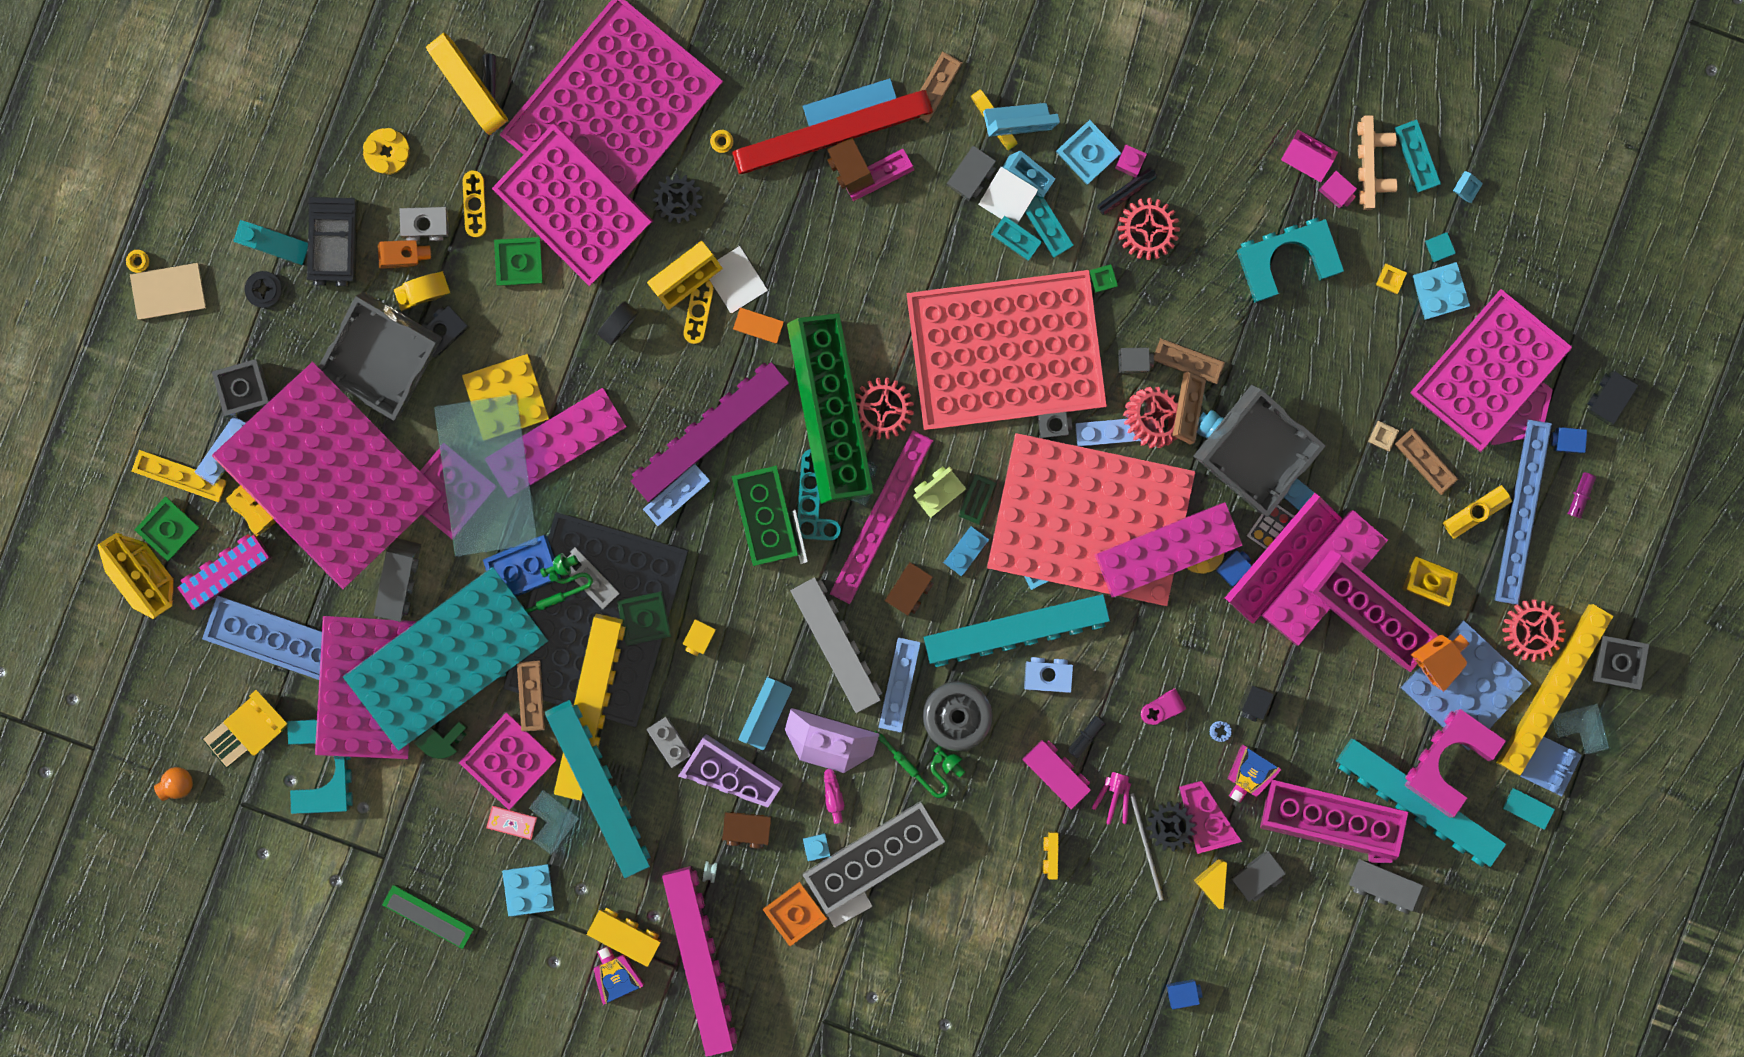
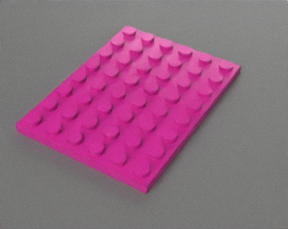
M611 0L499 135L524 155L553 123H556L629 196L721 86L723 81L627 1Z
M313 362L212 454V457L342 589L354 580L442 495Z

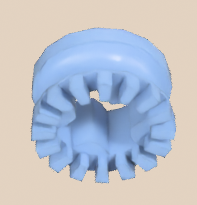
M1217 721L1210 727V736L1215 741L1224 742L1231 736V728L1226 722ZM1223 725L1227 733L1218 738L1215 728H1220Z

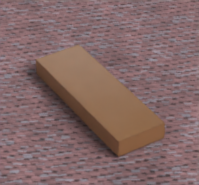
M943 51L921 90H927L933 113L929 115H919L920 119L929 123L962 65V62Z
M1161 338L1154 354L1155 362L1185 373L1191 372L1214 384L1218 383L1225 364L1223 361Z
M1191 372L1183 374L1173 430L1174 437L1188 444H1193L1196 440L1206 383L1205 379Z
M1410 429L1394 444L1440 495L1458 480L1413 429Z
M541 661L519 662L517 664L521 730H545Z

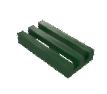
M975 474L958 517L980 525L997 482ZM980 480L982 483L969 515L964 514L976 483ZM987 483L990 485L977 519L973 518Z

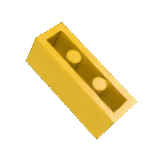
M700 241L647 283L665 307L670 310L723 268L703 241Z
M608 907L605 910L600 909L586 935L648 967L662 941L658 939L659 934L650 929H647L645 932L637 928L639 924L629 918H626L625 921L618 918V913Z

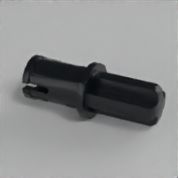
M1095 715L1083 731H1079L1081 734L1068 748V752L1075 758H1079L1089 744L1095 742L1093 739L1106 726V723Z

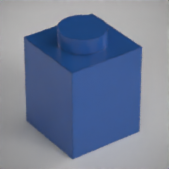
M1555 428V432L1551 434V446H1554V451L1585 453L1587 430Z
M1236 550L1215 571L1230 586H1234L1252 567L1249 564L1252 560L1245 552L1241 551L1239 553Z
M1194 979L1166 984L1172 1009L1199 1005V998H1203L1200 984L1196 985Z

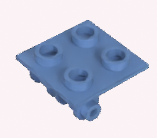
M1543 737L1520 777L1562 796L1582 755Z

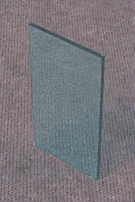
M517 394L434 407L455 556L461 557L463 555L538 544Z

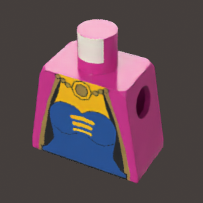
M1242 745L1228 776V779L1236 784L1229 796L1241 803L1247 792L1257 797L1281 769Z
M609 946L597 951L602 964L594 967V973L603 1005L645 985L626 955L621 954L614 957Z

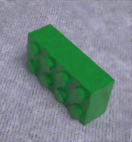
M777 465L732 476L753 566L798 556Z

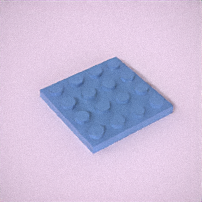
M1462 621L1447 638L1453 641L1461 634L1469 642V645L1461 652L1467 661V665L1450 686L1443 692L1430 682L1419 667L1401 686V689L1443 728L1446 725L1444 720L1451 711L1455 712V710L1461 709L1490 729L1531 683L1465 621ZM1462 745L1467 751L1470 750L1469 747Z

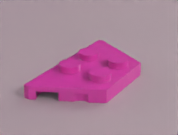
M1542 382L1494 437L1491 445L1524 439L1528 419L1545 422L1553 390Z

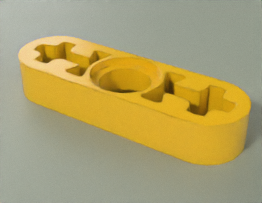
M981 90L971 95L973 102L983 116L985 109L994 108ZM1012 134L997 136L1008 151L1018 144Z
M469 171L463 177L465 229L471 237L480 238L487 230L485 183L483 176L479 172ZM473 175H475L476 179H480V183H476V191L481 190V195L475 193L467 195V191L472 192V185L467 183V181L471 180ZM472 198H478L481 201V207L477 211L469 209L468 203ZM482 213V218L477 217V222L479 225H482V229H478V233H475L474 230L470 229V226L474 225V218H469V214L479 215Z
M710 280L705 282L706 287L710 288L709 292L705 291L703 299H708L707 303L700 300L694 301L695 296L697 298L700 296L698 289L691 293L684 328V337L691 344L702 342L705 336L714 290ZM695 305L704 306V316L700 318L693 316V307ZM690 319L696 322L704 321L703 326L698 324L697 331L701 335L700 337L697 336L695 340H691V335H688V331H692L694 323L689 324Z

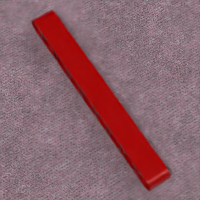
M921 90L737 149L732 154L738 173L745 174L839 144L851 137L855 139L920 118L919 115L922 114L929 115L933 113L927 90Z

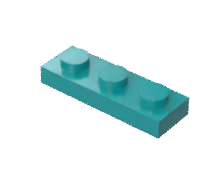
M1414 120L1395 127V132L1417 192L1419 193L1440 185V180L1418 121Z
M1035 195L1025 213L1049 252L1055 258L1071 248L1073 244L1044 197Z

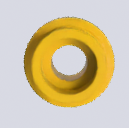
M718 130L711 136L710 143L716 152L725 153L732 148L733 137L726 130ZM725 138L726 144L720 146L718 139Z
M133 250L126 258L127 267L135 273L144 272L150 263L148 255L142 250ZM140 257L142 259L141 265L136 266L134 261L136 258Z

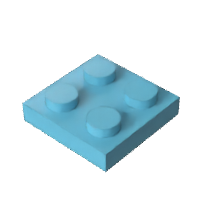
M1091 120L1084 124L1056 151L1086 185L1121 154Z
M1457 262L1412 276L1425 320L1470 306Z
M549 864L502 871L508 916L555 910Z

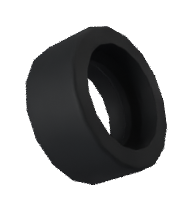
M623 301L604 322L597 335L609 345H613L634 321L638 311L626 301Z

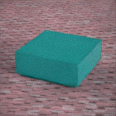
M1447 232L1425 241L1433 263L1456 254Z

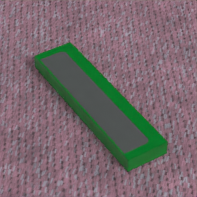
M396 885L392 886L382 904L384 907L461 949H464L474 930L473 927Z

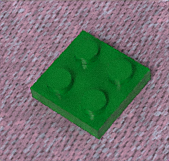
M540 237L494 240L497 286L543 284Z
M165 496L134 530L164 559L170 561L200 527Z

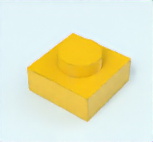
M1385 264L1376 286L1398 294L1407 273Z

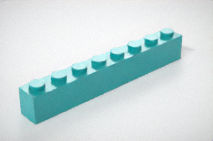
M1101 594L924 636L929 663H935V667L949 664L948 659L957 658L958 662L971 659L970 654L979 652L980 656L993 654L994 648L1002 647V651L1016 648L1015 644L1024 642L1025 646L1038 643L1037 638L1045 636L1047 640L1060 638V633L1069 631L1070 635L1083 632L1082 628L1091 626L1092 630L1106 627L1105 622L1110 620L1104 595Z
M568 700L545 711L546 718L624 878L650 867L647 860L651 858L646 846L641 847L637 840L641 838L636 825L631 827L628 819L632 817L626 805L622 807L618 800L622 796L617 786L612 787L608 780L612 778L607 765L602 767L599 761L602 755L597 745L592 746L589 740L592 738V734L588 726H582L579 720L583 716L578 705L573 706L571 701Z
M1351 738L1337 758L1336 762L1340 764L1338 768L1349 776L1351 773H1354L1359 777L1357 782L1368 789L1370 786L1377 789L1376 795L1387 802L1389 799L1396 802L1395 808L1398 810L1412 813L1416 816L1415 822L1424 828L1429 825L1435 829L1433 834L1443 841L1448 838L1454 842L1452 847L1460 853L1464 854L1467 851L1473 855L1471 860L1479 866L1483 867L1486 864L1491 867L1506 844L1459 811L1455 817L1449 818L1404 786L1408 781L1405 779L1406 775L1356 740Z

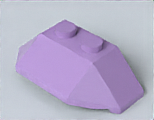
M793 708L790 710L785 728L801 761L842 773L872 757L879 737L878 733Z

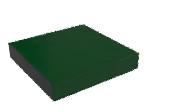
M662 591L617 601L620 619L623 620L622 626L626 627L624 634L626 646L672 636Z

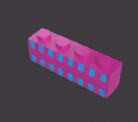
M249 534L245 535L237 541L239 543L238 546L233 549L230 547L226 548L218 554L220 558L215 562L209 560L199 567L201 569L196 575L191 573L181 580L182 584L177 588L193 610H198L272 558L259 537L255 535L250 536Z

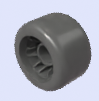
M961 681L948 682L936 688L926 700L923 710V722L930 738L942 748L951 751H965L980 744L988 735L993 720L991 704L986 695L976 686ZM955 710L964 712L965 718L961 723H955L951 719V715Z

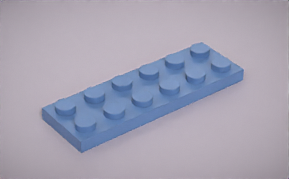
M217 596L202 638L203 640L319 680L322 631Z

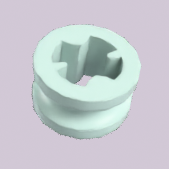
M706 861L703 882L710 880L711 883H714L717 863L709 864V861Z

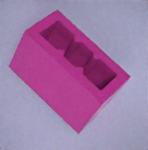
M1297 130L1281 160L1315 180L1322 182L1338 152Z

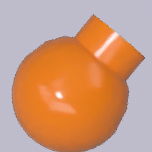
M173 767L163 774L161 782L154 786V790L162 801L169 798L179 799L190 793L193 779L184 768Z

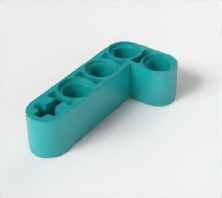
M809 449L804 452L801 460L798 523L800 532L801 526L805 522L812 523L814 531L810 535H804L801 532L802 538L812 540H835L839 537L841 529L834 520L819 519L820 498L818 487L807 489L804 486V480L807 477H815L813 472L804 473V469L809 470L810 467L809 462L805 461L806 458L810 457L811 450ZM807 499L813 500L816 504L812 512L803 510V502ZM827 524H834L837 527V533L833 537H828L824 534V527Z

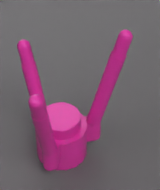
M1112 772L1110 778L1106 777L1105 784L1092 809H1097L1110 786L1109 791L1114 792L1107 818V824L1110 825L1118 796L1123 794L1124 791L1123 824H1126L1131 786L1128 783L1130 777Z

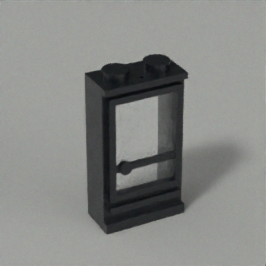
M309 197L307 280L313 282V286H327V282H336V286L349 287L350 283H356L358 200L355 198Z

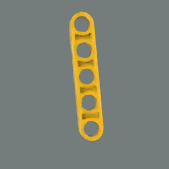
M443 32L426 46L433 60L488 135L493 134L508 122V118L449 35Z

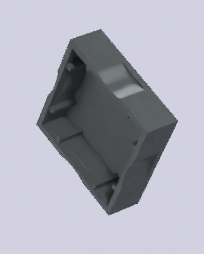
M363 291L355 296L341 323L336 339L328 347L318 368L339 389L357 396L366 405L394 421L403 413L442 337Z
M1251 385L1193 457L1258 513L1268 517L1288 493L1296 478L1306 471L1325 445L1304 426L1292 420L1285 410L1263 390Z

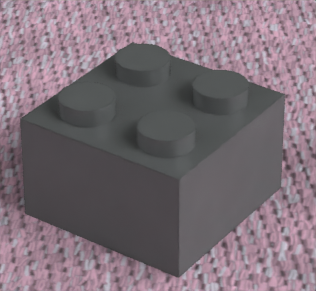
M254 359L212 371L223 414L226 417L263 408L271 400L260 360Z
M1602 636L1596 647L1591 681L1641 690L1649 644Z

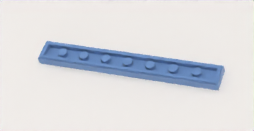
M1529 419L1527 421L1495 601L1519 604L1552 426L1551 423Z

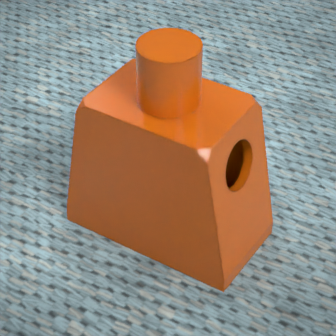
M416 240L379 242V269L417 266L418 260L431 259L430 245L417 246ZM408 250L411 257H404L401 251Z
M1461 634L1453 641L1443 635H1439L1411 655L1430 682L1444 692L1467 665V661L1461 652L1469 645V642Z

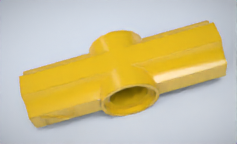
M1500 485L1477 501L1470 503L1466 508L1444 521L1443 524L1449 535L1455 539L1478 523L1485 521L1489 516L1511 503L1512 500L1507 491ZM1475 506H1480L1483 510V514L1479 519L1475 518L1472 514V509Z

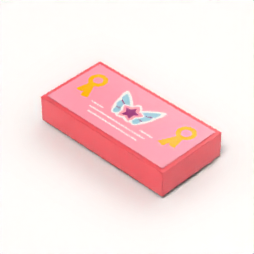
M492 806L487 828L531 840L537 817Z

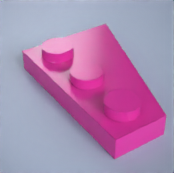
M1202 781L1179 786L1184 808L1190 807L1187 813L1189 815L1194 813L1195 816L1191 820L1198 823L1197 826L1192 827V830L1197 832L1195 836H1192L1197 854L1242 842Z

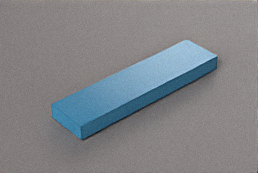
M889 78L803 105L808 125L812 126L896 99V95Z

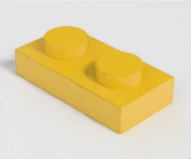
M1048 832V837H1044L1043 842L1044 851H1048V860H1043V874H1048V879H1058V832Z

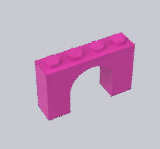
M1461 709L1455 710V712L1451 711L1444 720L1446 723L1442 731L1438 730L1431 739L1433 742L1429 750L1425 749L1418 758L1421 762L1416 769L1413 767L1405 777L1408 781L1404 785L1449 818L1455 817L1467 797L1447 784L1441 777L1438 767L1441 753L1451 744H1462L1487 761H1491L1506 742Z

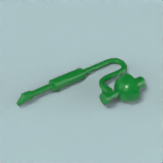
M560 553L555 557L553 566L540 569L543 577H547L549 574L551 581L562 584L580 577L587 578L588 583L566 593L560 592L536 602V605L525 609L527 613L537 609L539 611L565 601V598L591 587L593 579L588 573H578L566 579L558 577V574H571V566L578 564V559L575 555L567 558L563 553Z
M875 731V733L879 734L878 740L894 754L893 758L911 777H916L936 798H944L949 793V784L935 769L937 763L944 759L942 767L946 774L952 770L960 778L966 772L958 764L963 758L956 754L948 756L941 746L936 747L934 752L938 754L934 756L930 768L935 777L945 787V791L942 794H938L919 775L916 767L900 751L897 752L883 734Z

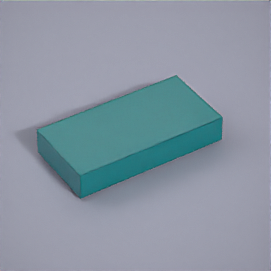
M1512 788L1503 806V809L1544 830L1555 810L1515 788Z

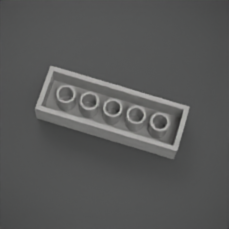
M814 577L790 590L855 713L880 701L879 695L882 692L876 681L871 683L868 677L871 671L865 661L860 662L857 656L860 651L855 641L850 642L846 634L849 633V630L843 620L838 621L835 614L839 611L833 600L828 602L824 593L828 591L823 581H817Z
M920 801L805 871L803 877L825 913L828 914L943 844L945 840Z

